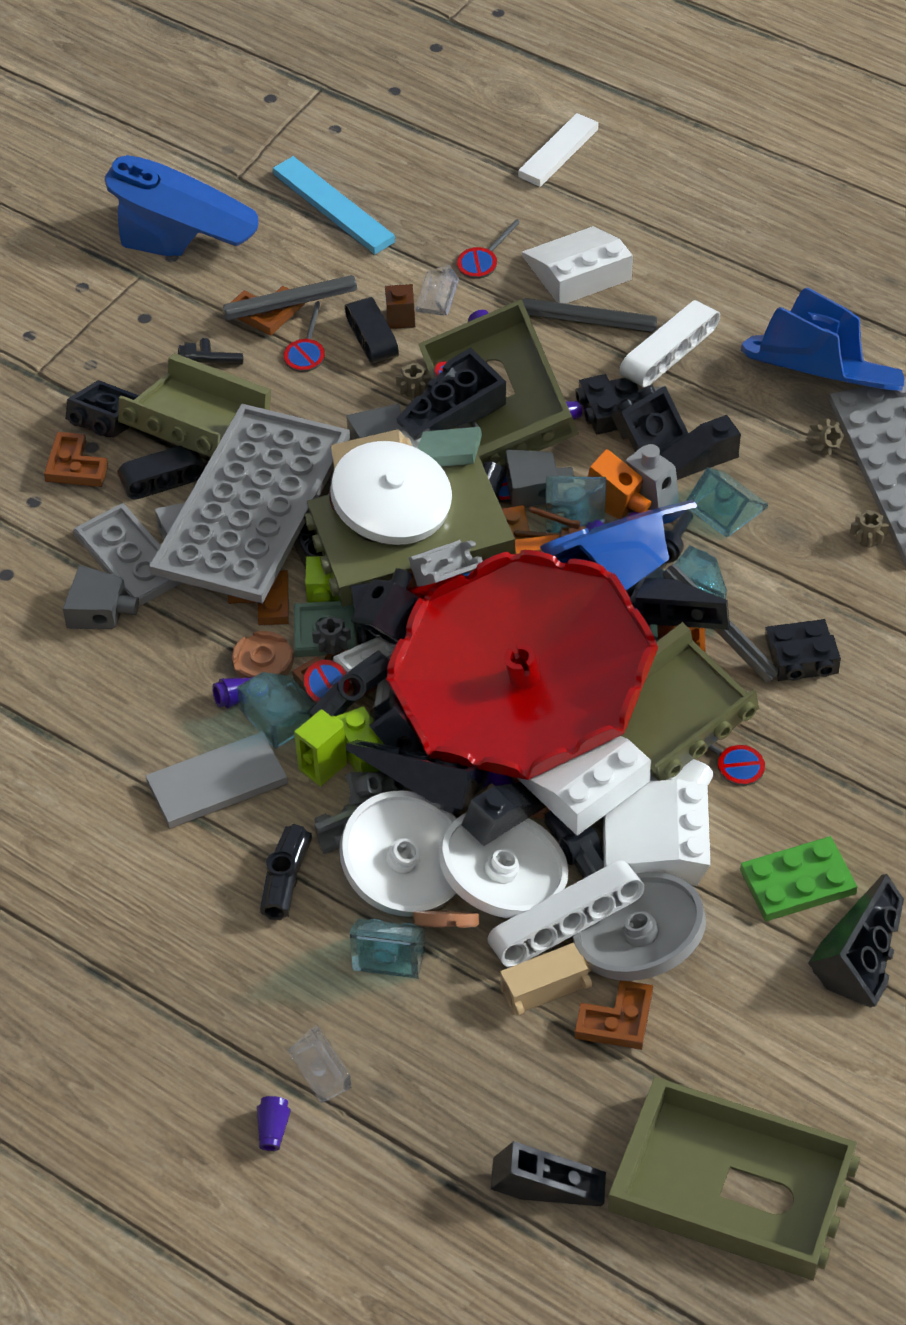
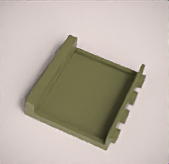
M174 353L168 358V373L134 400L122 395L119 397L118 422L212 457L241 404L270 410L271 389Z
M683 622L656 642L658 650L625 733L621 735L630 740L651 760L650 774L657 781L667 780L678 775L686 764L704 755L712 744L718 740L725 739L733 728L742 721L751 719L759 709L756 691L754 689L750 692L745 691L692 640L691 630Z

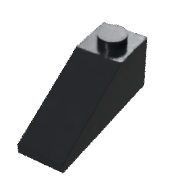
M724 415L700 424L660 455L675 466L677 480L738 458L741 433L728 415Z
M645 578L635 597L636 607L647 624L678 626L683 622L687 627L722 630H729L730 628L728 600L675 579Z
M521 782L493 786L471 800L461 825L485 846L547 806Z
M515 1141L511 1142L493 1157L491 1190L521 1200L602 1206L605 1202V1171Z

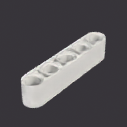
M696 300L692 301L624 358L619 370L620 375L642 387L652 384L715 330L720 320V312Z
M613 862L532 906L529 911L518 914L499 924L489 933L488 944L504 966H515L530 960L632 904L642 896L644 884L627 862Z

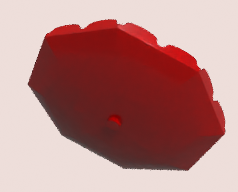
M525 549L521 550L519 554L499 553L479 563L474 572L469 576H464L461 573L431 586L428 594L423 599L419 598L411 611L406 626V637L398 641L387 667L388 674L386 680L414 729L423 749L431 759L440 758L442 761L449 763H460L462 766H474L480 770L529 780L625 733L658 650V645L648 624L638 609H634L628 593L615 573L612 574L604 566L595 562L569 559L567 563H562L551 554Z

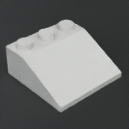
M594 226L522 251V257L558 303H569L632 280L633 255L619 238Z
M619 736L529 780L517 779L576 835H579L650 782L651 760L630 740Z
M679 779L650 781L604 815V867L616 861H624L628 863L635 873L660 872L671 874L685 880L692 886H697L710 867L707 785Z

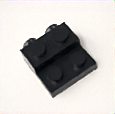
M602 374L580 379L579 388L575 389L576 400L584 407L587 424H592L596 435L618 430L610 414L617 410L615 404L629 397L632 401L638 398L637 391H639L636 383L625 377L609 381L607 375Z
M97 380L67 399L65 419L69 420L74 426L92 429L97 435L114 438L129 428L128 425L118 422L119 397L122 395L134 400L139 395Z
M653 384L637 391L639 397L632 401L629 397L615 404L617 410L610 415L622 439H629L635 452L645 445L653 444L660 449L661 454L687 435L688 431L666 386L654 388Z
M825 619L765 627V637L772 662L779 670L777 675L778 682L839 674L841 657L834 635H830Z

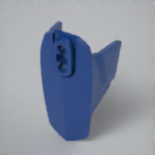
M129 155L116 158L105 175L104 180L107 191L119 200V235L121 244L125 248L163 256H181L198 233L233 246H238L247 241L257 231L259 223L255 210L191 176L158 162Z
M808 287L800 292L791 311L782 307L775 310L764 335L751 336L741 345V351L748 358L858 385L887 390H903L904 374L901 369L867 362L863 359L860 318L847 308Z
M688 500L638 513L590 530L586 528L543 544L540 548L542 552L555 556L562 563H567L569 559H581L598 563L604 566L607 571L612 572V574L615 573L625 590H627L669 560L663 525L675 521L686 510L697 507V504L694 500Z

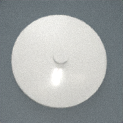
M391 441L366 443L346 453L334 470L330 487L333 506L345 524L358 534L385 544H410L431 536L445 522L452 500V490L448 477L434 459L415 447Z
M389 791L369 798L353 812L341 836L340 861L349 884L367 903L383 912L397 916L410 917L413 916L414 911H436L445 906L457 893L443 875L439 862V849L448 827L456 819L451 812L441 810L440 804L432 803L411 791Z
M463 814L450 824L443 837L439 849V862L444 877L462 899L488 914L512 918L529 911L532 906L565 889L568 880V864L562 848L546 829L529 818L483 846L461 825L465 814Z

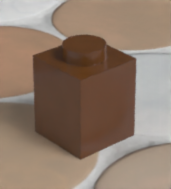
M413 284L385 286L387 324L390 329L415 327Z

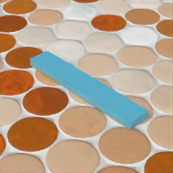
M294 156L273 167L274 176L374 255L395 243V235Z

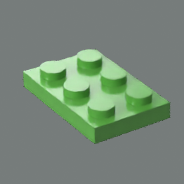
M831 836L745 861L740 865V871L765 922L857 894L858 886Z

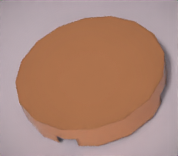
M272 631L254 632L253 636L241 638L233 648L232 663L236 674L240 678L256 676L260 685L275 683L284 678L291 670L294 659L292 647L287 643V640L282 635Z
M414 911L413 924L422 927L442 928L444 926H458V928L477 927L479 925V913L469 911Z

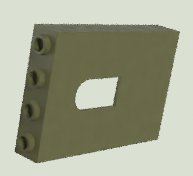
M522 299L418 344L431 378H434V367L439 362H447L469 348H472L485 362L499 361L504 365L515 394L506 397V405L486 417L476 420L482 432V438L477 451L482 465L484 462L493 461L495 464L504 467L506 450L541 451L579 434ZM469 422L451 429L471 428L472 425Z
M478 454L473 464L441 467L448 477L452 490L450 509L443 525L434 534L418 542L395 545L377 541H365L358 536L357 532L346 525L337 512L331 508L329 495L307 501L309 513L304 514L305 523L308 531L313 530L315 535H312L316 553L322 552L323 557H320L323 572L325 575L330 574L331 579H328L332 596L339 597L342 607L353 604L351 585L371 583L375 579L392 580L396 568L413 574L409 557L458 540L461 543L470 540L474 541L476 546L469 549L470 555L473 558L482 557L483 561L503 552L516 554L515 538ZM414 574L408 589L417 587Z
M654 1076L609 1192L608 1211L814 1281L817 1269L824 1270L831 1249L825 1247L828 1237L835 1239L841 1218L835 1216L838 1206L845 1208L851 1187L845 1186L848 1176L855 1178L859 1166L860 1157L855 1156L857 1142ZM732 1168L785 1186L792 1193V1207L785 1213L772 1214L721 1197L720 1194L729 1169Z

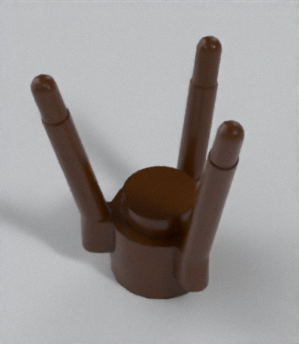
M529 507V512L564 524L567 527H561L560 533L516 530L514 535L528 538L559 535L560 538L586 529V526H580L579 520H570L542 509Z

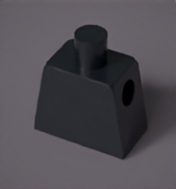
M396 568L391 581L373 580L355 611L351 622L388 644L397 645L400 639H405L409 616L415 603L420 598L408 591L413 574Z
M394 694L370 710L369 726L383 744L399 747L400 754H404L407 750L425 751ZM406 736V737H409V738H407V739H401L400 737Z

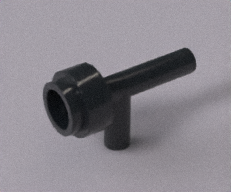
M208 338L200 340V351H196V343L184 342V345L178 346V355L200 363L243 364V353L211 352V344Z
M688 510L680 516L672 530H664L669 560L665 563L676 561L684 550V543L681 537L693 519V513Z

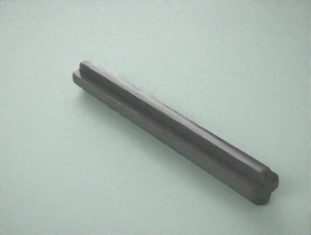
M349 275L223 305V314L228 321L354 292L357 290V283L355 277Z
M529 298L523 299L524 306L530 316L655 332L657 327V317L654 315Z
M676 564L670 565L662 574L665 579H675L698 588ZM731 621L729 630L714 629L766 683H769L778 675L779 670Z

